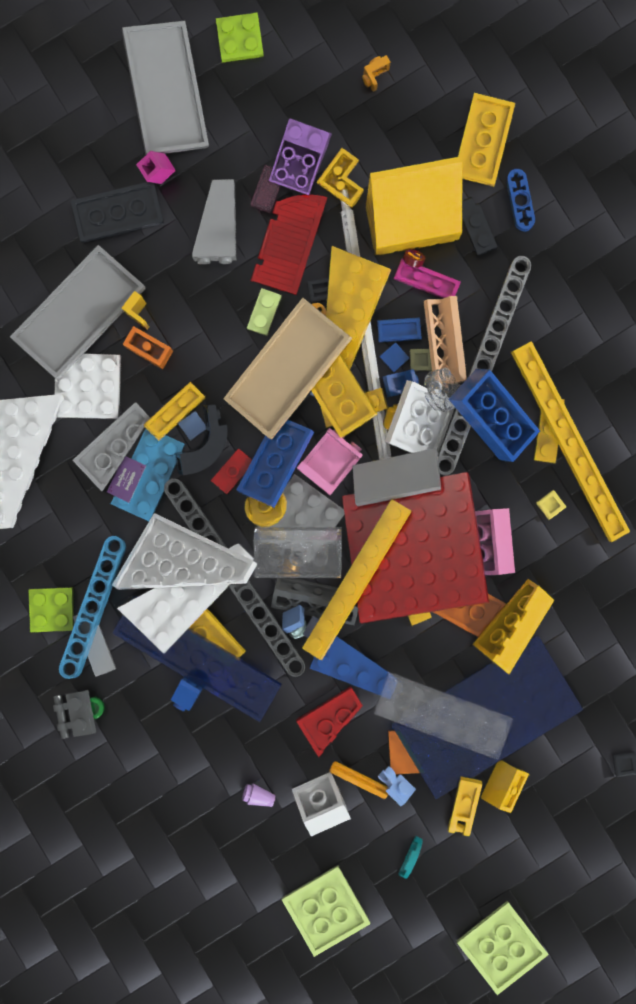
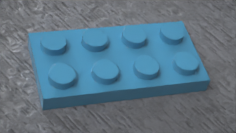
M145 428L131 459L146 465V468L130 502L128 503L114 496L111 504L150 521L164 493L165 483L170 480L177 465L175 453L183 452L186 444L166 435L158 441Z

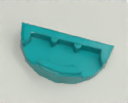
M414 837L398 873L399 876L405 879L409 877L419 856L423 842L422 838Z

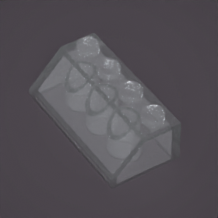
M255 527L254 562L257 565L254 569V577L341 578V527Z

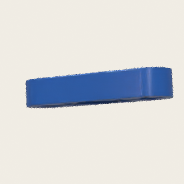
M514 169L508 174L506 183L515 226L518 230L525 232L533 227L535 215L527 176L523 170ZM514 175H517V178L522 179L519 182V189L521 190L513 192V190H516L517 186L516 182L511 180L513 179ZM517 195L525 196L526 204L523 206L517 205L515 197ZM528 208L525 211V218L530 219V221L525 226L524 223H520V220L523 218L522 211Z

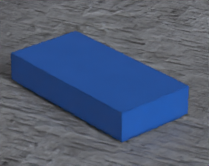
M420 317L377 321L379 343L421 340Z

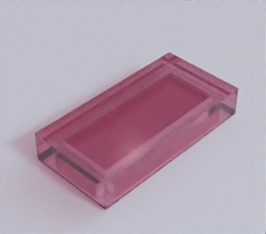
M265 165L251 206L271 213L281 185L269 181L273 167Z

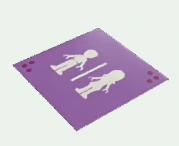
M125 457L118 467L107 493L129 503L146 465Z

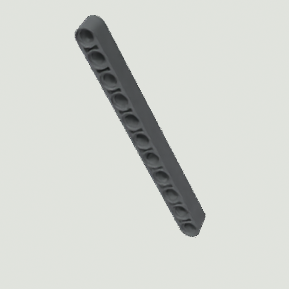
M178 479L168 480L165 483L164 491L189 529L205 538L214 536L218 544L227 548L184 483ZM173 483L180 485V492L176 495H172L169 490ZM186 500L192 503V510L190 512H184L181 508L182 503ZM197 518H202L205 522L204 528L201 530H196L193 526ZM250 580L247 583L230 584V589L287 673L293 677L302 675L305 670L304 659L287 634L282 630V627ZM244 589H250L253 592V598L250 601H245L242 598L241 593ZM256 607H262L265 610L263 618L258 619L254 616L253 611ZM268 625H275L277 627V634L275 636H268L265 629ZM280 643H287L290 650L286 654H281L277 646ZM294 660L299 661L302 665L301 670L298 672L290 669V663Z

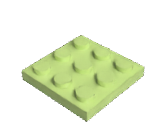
M338 865L282 897L284 905L313 956L320 954L370 925L367 915Z
M508 901L457 940V944L497 995L548 956L547 951Z

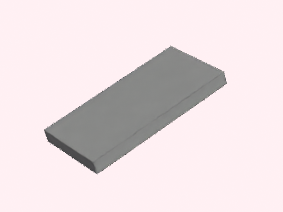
M436 448L353 465L355 504L363 506L441 490Z

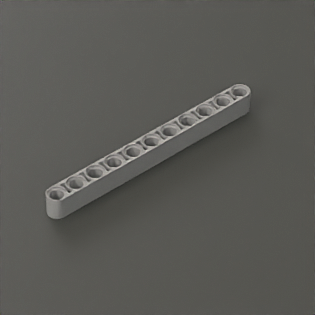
M525 256L516 257L508 269L468 377L475 369H478L477 363L481 361L485 362L488 369L492 372L531 269V262ZM515 264H523L525 267V271H517L515 269ZM508 283L516 284L518 290L511 292L507 287ZM505 302L509 304L510 311H502L500 303ZM494 322H499L502 325L503 330L501 332H496L493 329L492 324ZM492 342L495 345V351H487L485 343ZM457 409L454 411L438 454V463L443 460L449 462L450 470L443 472L439 468L440 476H448L454 471L471 427ZM456 421H462L465 424L463 432H458L455 429L454 424ZM455 441L458 446L457 451H449L447 449V442Z

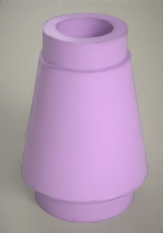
M247 784L243 792L242 801H245L247 805L272 807L275 801V794L255 784Z

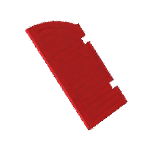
M297 195L276 201L272 213L278 215L277 221L270 219L258 256L259 259L264 260L263 265H255L250 281L297 295L327 197L320 195Z

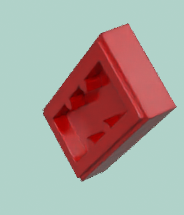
M238 448L211 481L228 495L245 475L252 459Z

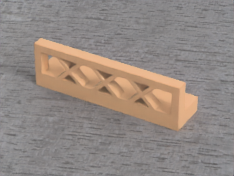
M449 296L443 299H427L424 301L433 383L434 385H452L465 382L467 376L457 296ZM431 305H438L439 315L437 317L432 313ZM436 325L441 329L442 335L440 338L435 334L434 328ZM439 346L444 351L442 359L437 355ZM441 368L446 371L447 380H440L439 371Z

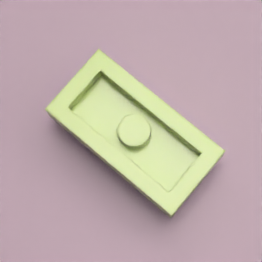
M261 288L247 329L268 336L282 296Z

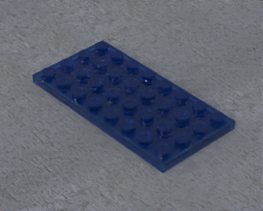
M537 635L530 639L510 674L492 662L391 725L435 799H438L458 787L460 777L472 778L581 712L583 708Z

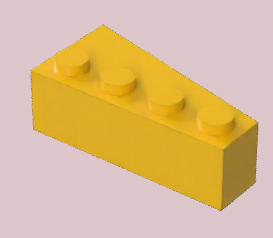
M527 579L473 645L506 673L510 674L554 602V599L540 586Z

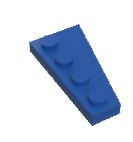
M337 636L324 658L319 660L314 656L310 666L312 670L388 699L391 698L398 680Z

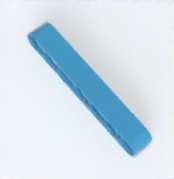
M117 536L108 537L103 544L59 665V673L64 678H77L82 673L110 596L112 584L116 579L126 551V543ZM114 541H119L120 548L117 552H112L110 549V545ZM111 561L113 565L112 570L106 573L103 570V565L105 562ZM103 581L105 589L103 592L98 593L96 591V584ZM95 601L98 609L95 613H90L88 606L91 602ZM84 622L90 624V631L87 634L81 631V625ZM77 642L83 646V651L80 654H76L73 649ZM69 663H73L75 666V672L72 675H69L66 671V666Z

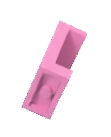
M329 428L297 469L328 495H331L352 470L353 465H356L363 456L360 453L362 449L354 442L349 444L339 437L335 429Z

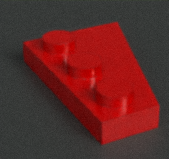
M350 686L296 719V722L317 756L320 757L324 752L323 750L330 742L332 743L340 730L349 723L363 705Z

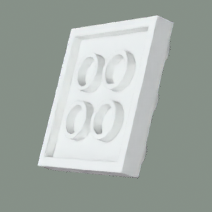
M83 354L59 380L55 379V395L62 394L64 397L56 413L57 418L118 419L121 355Z
M407 380L385 442L409 453L436 448L437 453H439L455 409L454 405L448 398Z

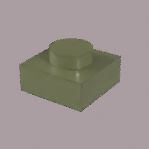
M410 349V370L414 369L415 372L432 371L429 349Z

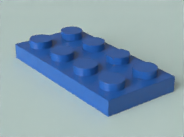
M287 420L273 439H269L265 435L237 491L275 508L314 432L309 428Z

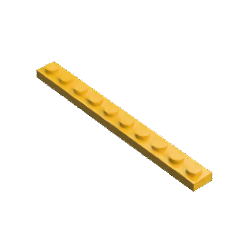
M532 341L512 351L513 358L608 541L613 542L629 533L630 530Z

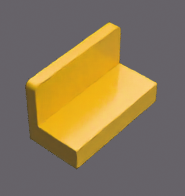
M134 291L122 306V309L127 316L148 330L150 326L138 315L147 303L140 294Z
M498 760L481 795V799L500 810L511 813L529 773L515 768L502 760Z

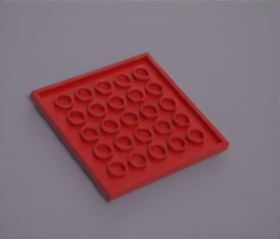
M468 472L440 477L441 490L393 499L411 510V513L357 601L360 623L489 603ZM355 494L342 496L352 564L391 500L357 506L355 504Z

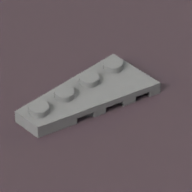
M135 402L73 459L75 464L102 492L145 428L144 424L150 417Z

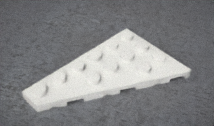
M62 394L0 400V529L13 528L15 525L17 513L22 507V500L26 490L30 487L34 470L39 464L40 454L43 447L46 446L52 430V424L57 418L56 413L61 401L64 400Z
M154 513L112 586L118 590L242 584L247 583L257 563Z

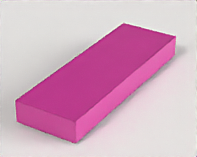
M403 258L394 276V280L442 299L455 296L461 283L458 280L423 266L418 268L409 266L404 262Z

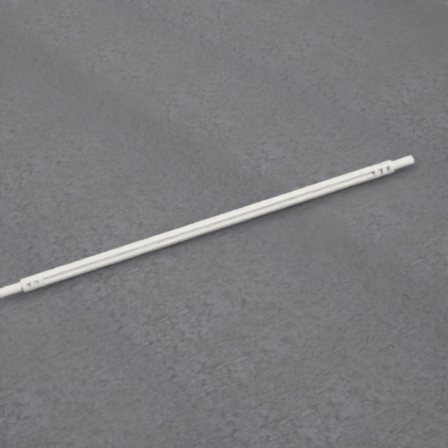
M347 189L340 191L342 195L349 199ZM341 201V218L346 250L360 257L353 210ZM369 323L361 342L368 392L381 388L371 323ZM384 410L377 412L378 415L373 417L379 460L391 457L390 444L385 442L388 431L383 426Z

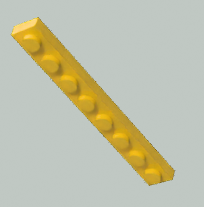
M391 499L302 649L319 660L324 658L410 515L411 510Z

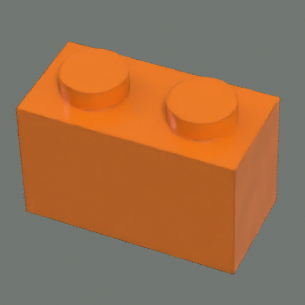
M135 326L132 327L123 343L126 349L161 369L164 368L173 353L171 347Z

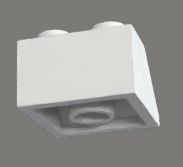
M329 772L292 789L303 823L311 836L351 819L332 773Z

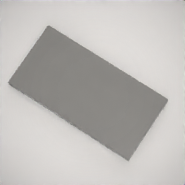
M178 21L122 27L145 156L150 151L166 154L208 148L209 143L186 22Z
M97 245L10 338L56 380H59L124 312L122 306L132 293L136 291L138 294H141L146 288L104 249Z

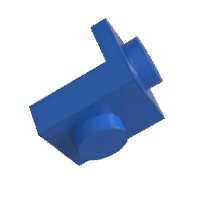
M414 369L383 376L387 397L402 394L407 380L419 384L418 376L415 374Z

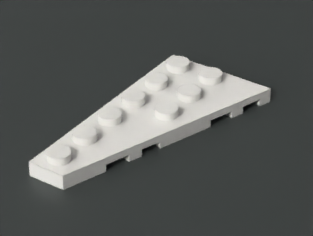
M240 544L229 548L242 556L254 560ZM230 584L154 588L117 609L160 651L166 653Z

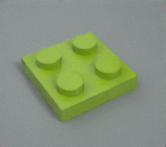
M258 13L216 18L222 63L264 57Z
M73 587L29 589L30 632L73 630Z

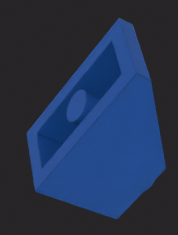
M185 676L180 681L171 698V701L174 702L173 705L181 711H185V709L190 711L204 686Z

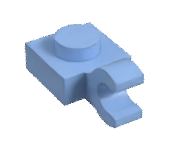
M389 766L378 775V778L388 786L386 792L400 806L404 805L416 790L401 774L396 777L394 770Z

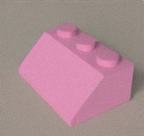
M509 508L475 511L485 575L515 573Z

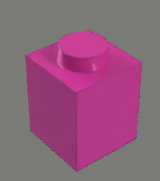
M150 151L136 164L146 181L162 184L176 171L166 154Z

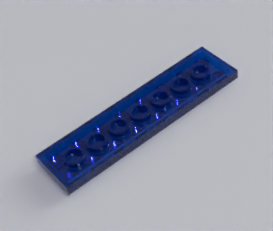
M122 615L113 631V634L258 722L262 720L282 686V683L190 628L185 631L166 653L160 651L124 615Z

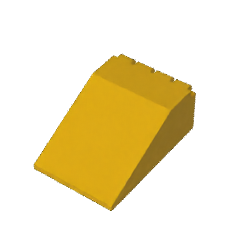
M461 156L370 173L366 212L375 255L394 253L395 251L400 252L415 249L416 247L421 248L459 240L462 234Z

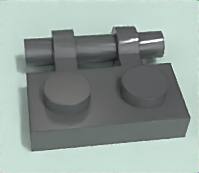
M88 690L65 694L67 700L65 703H63L62 695L53 696L55 703L53 709L57 714L58 724L56 725L57 730L60 731L61 739L70 737L68 729L71 728L73 737L96 733ZM67 709L69 710L70 716L69 722H67L65 715V710Z

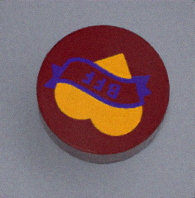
M408 249L405 251L403 260L409 266L418 268L423 266L425 256L417 250Z

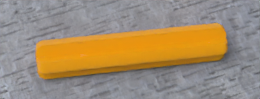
M336 761L332 763L330 773L383 799L388 797L389 794L386 792L387 786Z

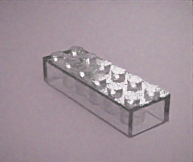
M390 671L387 673L373 711L378 716L496 760L500 758L513 718Z

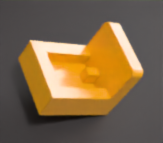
M387 55L382 58L380 56L375 57L364 67L362 79L366 87H371L373 92L377 90L378 86L375 77L390 70L391 62Z

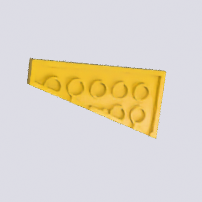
M332 246L326 317L352 337L351 341L340 353L349 369H351L391 269Z

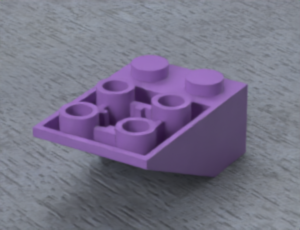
M289 118L269 181L309 195L332 133Z

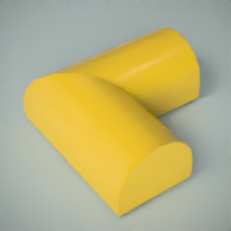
M341 148L317 181V184L351 208L357 203L364 191L363 188L347 178L359 162V159ZM347 189L349 199L342 195L340 191Z

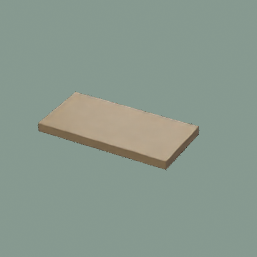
M302 298L223 399L269 439H273L351 341L352 337Z

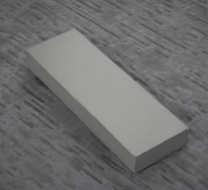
M91 609L89 612L95 613V610ZM78 615L73 616L74 622L76 621ZM84 622L81 625V631L84 634L90 631V624L88 622ZM100 624L88 654L95 677L116 669Z

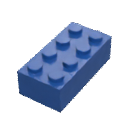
M475 369L448 399L499 460L514 462L540 432L490 369Z

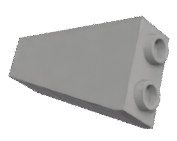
M234 179L212 180L192 252V257L194 261H198V264H210V261L230 264L233 260H237Z

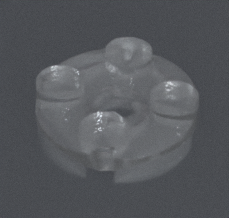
M446 367L430 371L424 380V386L427 385L428 391L425 393L427 402L436 411L445 412L453 410L455 407L448 399L461 385L456 382L454 375Z

